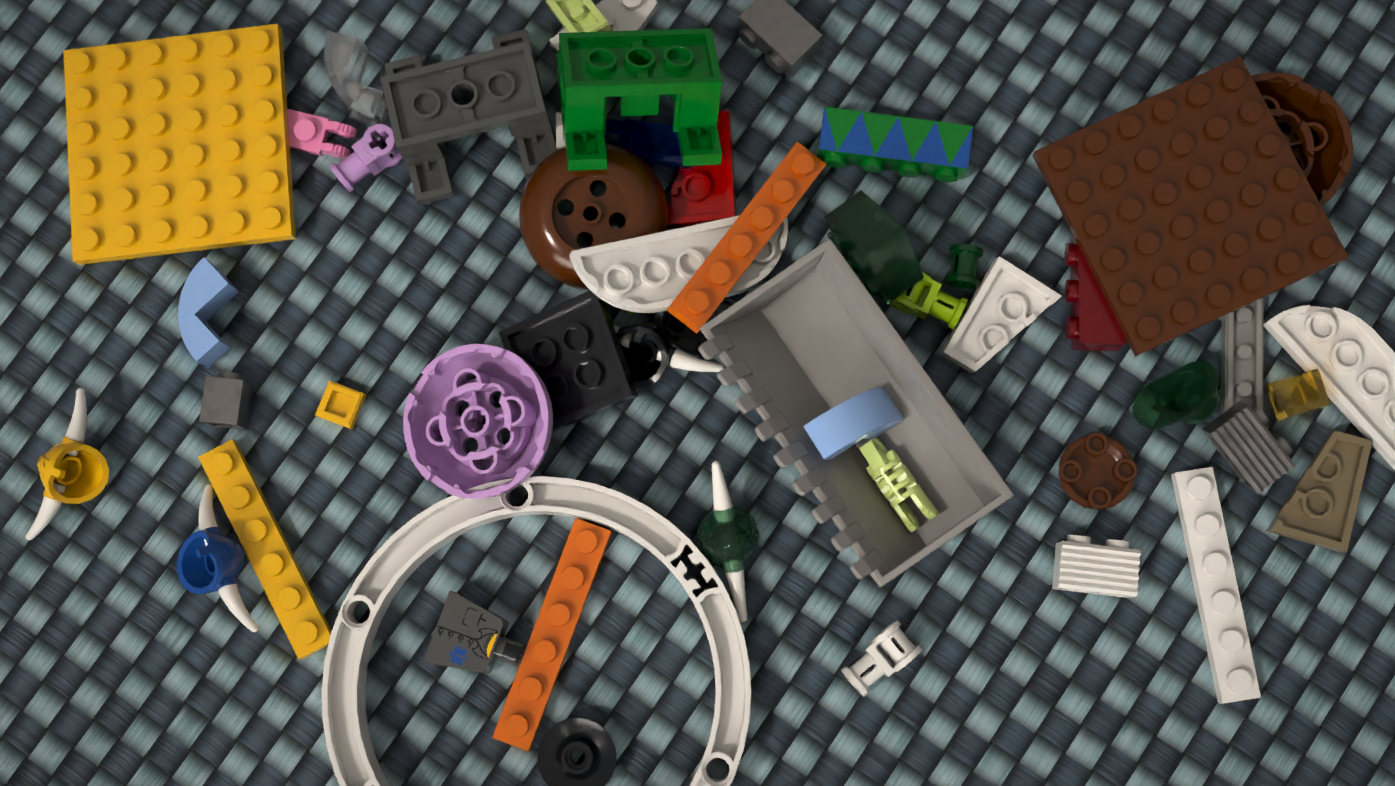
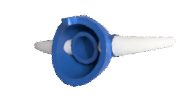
M208 484L205 486L199 506V531L191 534L184 541L178 554L176 564L177 575L182 586L191 593L206 594L214 591L219 592L222 600L233 615L249 630L257 632L259 627L243 604L236 579L245 562V550L243 546L241 547L234 540L221 533L213 511V486Z

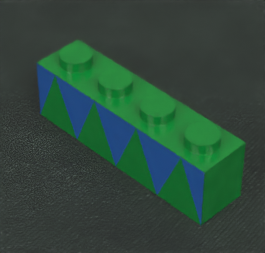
M824 106L817 157L824 161L826 166L833 168H844L847 164L861 166L863 171L880 173L885 169L898 171V174L904 177L915 178L919 177L920 174L935 176V179L941 182H956L957 179L963 180L968 170L973 126Z

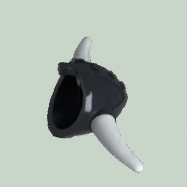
M645 322L625 327L614 325L635 388L652 385L662 377L668 367L697 372H720L724 369L723 364L693 357L671 346L662 329L654 322Z

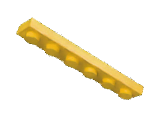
M231 439L199 456L198 458L298 659L303 660L327 647L332 630L237 441Z

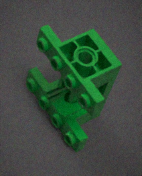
M712 28L559 33V53L555 54V65L568 171L607 169V153L604 135H606L607 97H620V116L658 115L660 95L671 96V100L675 101L673 132L678 134L683 166L721 165L722 150L717 122L722 77Z

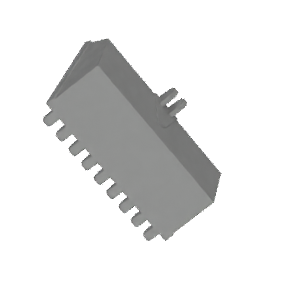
M831 239L816 247L699 328L708 340L698 347L699 352L706 360L719 356L726 366L717 374L722 385L728 387L738 383L745 395L736 400V405L740 411L747 414L756 409L764 422L755 427L758 437L762 441H766L775 436L783 448L774 455L776 463L780 468L794 464L802 475L793 482L794 489L800 496L813 491L821 504L812 510V514L817 522L822 524L832 518L840 530L839 533L831 538L835 548L841 552L851 546L860 560L850 567L857 579L861 580L870 574L879 588H881L1014 496ZM884 387L904 417V420L878 436V439L888 451L894 449L903 464L915 478L917 484L920 485L937 509L938 515L932 519L926 518L912 498L908 497L905 501L920 525L918 529L911 533L866 470L869 464L859 448L867 443L869 439H862L832 460H825L803 426L856 395L874 388Z

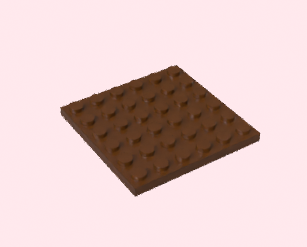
M1241 56L1034 151L1032 155L1135 357L1348 258L1343 245Z

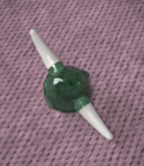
M714 461L712 463L714 510H711L702 519L697 530V543L701 553L710 563L723 568L739 620L746 622L744 563L754 553L759 540V530L755 519L749 512L732 505L720 463Z

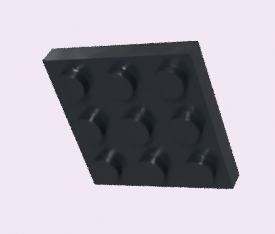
M590 290L499 332L504 349L524 359L533 367L545 384L553 410L552 433L638 396L606 302Z

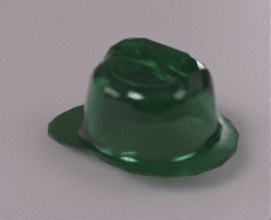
M1195 361L1145 386L1136 396L1132 406L1134 418L1140 425L1147 428H1163L1179 421L1189 425L1199 424L1207 420L1222 400V396L1217 389L1219 383L1217 370L1210 363Z

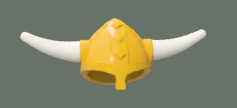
M83 388L76 390L73 415L62 442L52 447L46 454L41 455L37 462L40 478L45 490L37 517L25 536L27 540H33L49 524L62 502L65 504H80L90 501L99 495L108 483L109 467L106 458L97 449L84 444L87 405Z

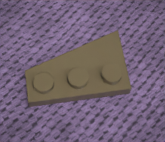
M1336 430L1329 432L1266 531L1337 552H1347L1372 440Z

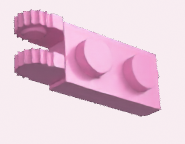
M287 109L290 149L318 156L325 154L345 159L351 154V151L346 147L326 143L329 133L337 134L344 138H355L357 129L344 123L330 121L328 118Z

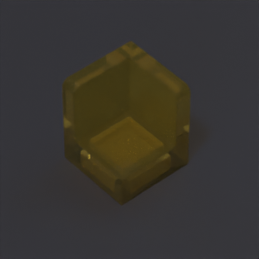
M1318 369L1266 385L1278 422L1312 413L1330 405Z

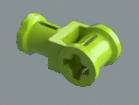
M903 266L900 270L901 279L894 293L888 295L886 302L903 313L916 315L924 320L929 314L948 323V328L954 330L968 299L963 297L959 300L940 291L941 283L932 280L920 270ZM912 285L913 288L909 296H906L909 286Z

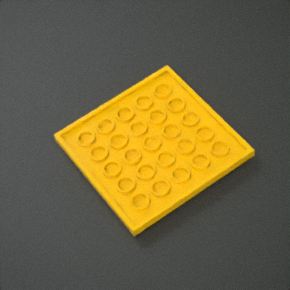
M278 24L63 50L73 262L83 265L296 239L282 28Z

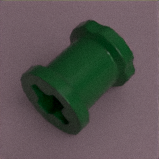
M969 244L951 245L949 252L952 254L950 275L946 278V284L955 288H978L979 280L976 279L978 261L983 256L984 250Z

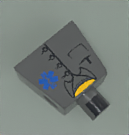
M449 591L423 661L441 666L490 673L496 659L516 666L524 644L504 637L509 621L466 596Z

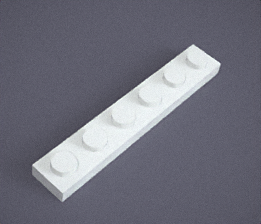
M1213 467L1175 472L1171 474L1217 701L1220 704L1261 698Z

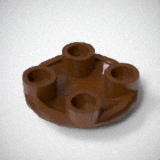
M1092 433L1078 438L1067 446L1060 458L1058 476L1062 489L1072 501L1084 508L1101 510L1114 507L1128 496L1134 486L1138 469L1131 454L1123 444L1102 433Z

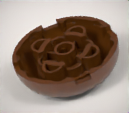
M1276 72L1252 75L1251 77L1277 125L1288 132V136L1283 132L1282 134L1320 205L1323 206L1337 193L1351 167L1353 141L1347 118L1337 102L1325 90L1319 91L1301 81L1302 77Z
M605 142L607 153L606 170L568 171L566 149L564 146L547 156L535 168L521 196L519 222L521 234L528 252L539 267L549 276L565 285L578 289L589 290L577 275L569 257L571 251L583 249L577 243V238L581 233L588 232L592 235L593 243L590 246L592 247L667 231L669 218L668 204L659 178L641 157L631 150L611 142ZM601 180L606 184V192L602 196H594L591 193L590 187L594 181ZM563 200H570L574 205L573 212L568 216L561 215L558 210V205ZM590 207L598 210V216L593 221H588L585 218L587 214L585 211ZM615 213L623 214L626 219L625 225L620 229H614L610 225V217Z

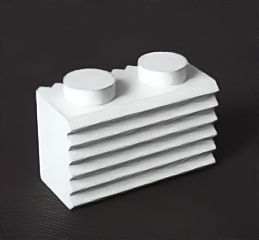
M1067 535V541L1056 543L1052 589L1123 598L1137 597L1141 551L1129 549L1130 542L1107 539L1105 546L1090 544L1091 537Z

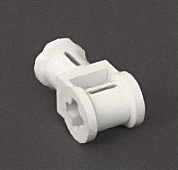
M898 620L891 623L871 641V644L864 649L866 652L864 656L851 667L845 666L841 669L848 681L863 697L868 694L867 689L883 675L889 677L894 672H898L923 650L919 645L914 646L899 628L901 623ZM891 639H892V640L897 644V646L902 650V653H901L900 650L895 646V644L891 641ZM871 665H873L872 669H870L865 675L860 677V675L864 671H866Z

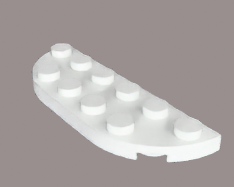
M739 216L573 250L569 257L582 282L597 297L610 305L637 313L667 311ZM787 217L726 297L743 293L755 287L774 269L786 246L788 236Z
M1298 306L1283 311L1265 322L1264 327L1358 431L1366 439L1372 440V446L1395 470V352L1362 319L1336 307Z

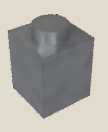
M220 372L219 377L206 376L199 422L210 427L248 430L254 386L242 380L243 375L238 373Z

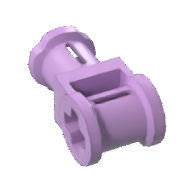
M375 124L365 131L362 139L351 146L354 150L352 154L338 164L332 163L329 167L349 192H352L354 185L370 172L376 176L386 167L397 165L403 158L396 148L392 129L384 124ZM386 142L388 146L382 149L380 145Z

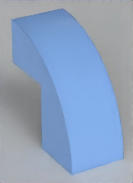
M203 257L190 272L182 288L178 306V322L182 339L189 353L196 362L209 368L230 347L210 327L207 321L238 294L239 291L214 264Z
M878 387L842 402L803 427L823 459L832 460L862 439L871 440L880 436L904 420V417L885 388Z

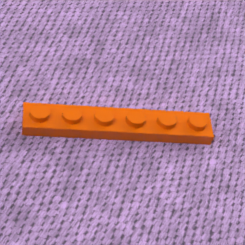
M797 141L675 298L667 311L695 333H698L700 331L699 328L708 321L826 166V163Z
M575 518L492 738L528 752L531 750L612 531Z

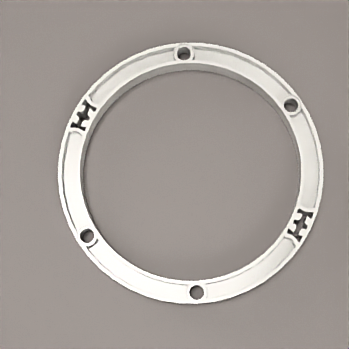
M535 476L529 477L518 486L526 488L528 492L527 501L519 507L510 504L509 495L511 491L495 497L482 499L461 498L452 495L413 517L378 549L355 579L340 608L331 632L322 679V720L326 746L333 771L340 786H390L375 756L369 735L365 686L367 667L374 638L385 612L404 582L426 559L450 541L477 527L498 520L525 515L547 514L584 519L609 527L631 538L650 551L670 570L694 603L708 637L715 671L716 695L714 718L702 761L689 786H730L734 779L744 750L751 704L750 664L745 637L736 609L724 584L709 561L693 542L669 520L647 505L621 492L598 484L571 478ZM513 478L488 482L466 490H486L505 484ZM686 547H689L693 552L687 555L691 563L695 567L700 564L704 566L701 575L705 582L709 584L711 580H714L718 586L717 588L706 589L698 597L694 595L693 591L700 590L701 586L694 578L688 581L684 578L688 571L683 562L680 561L677 567L672 565L673 562L682 557ZM361 602L367 603L370 608V615L363 623L357 622L354 618V609ZM713 758H722L729 765V773L723 779H713L707 773L706 766Z

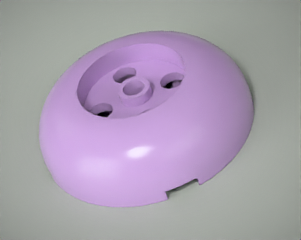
M488 344L459 346L442 353L432 360L422 370L421 373L423 375L413 393L409 392L404 409L403 431L405 443L416 468L427 481H431L446 491V493L461 498L482 499L495 497L521 485L534 473L542 462L552 436V404L549 393L540 376L532 366L509 350ZM501 391L502 394L499 400L501 407L496 408L492 403V397L496 392ZM467 401L470 407L465 409L462 416H460L459 411L463 403ZM486 418V423L482 426L483 419ZM507 428L510 431V439L505 445L500 440V434ZM475 438L477 440L478 448L476 452L468 453L466 451L465 444L468 439ZM513 478L505 484L486 490H466L488 482Z

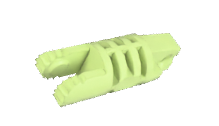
M878 437L869 440L859 448L869 464L866 467L869 475L876 482L878 488L885 498L888 499L890 505L911 533L918 529L920 525L905 499L911 497L926 518L932 519L938 515L937 509L920 485L917 484L915 478L903 464L894 449L888 451Z

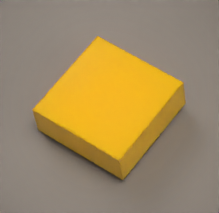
M329 380L315 416L353 430L367 395Z

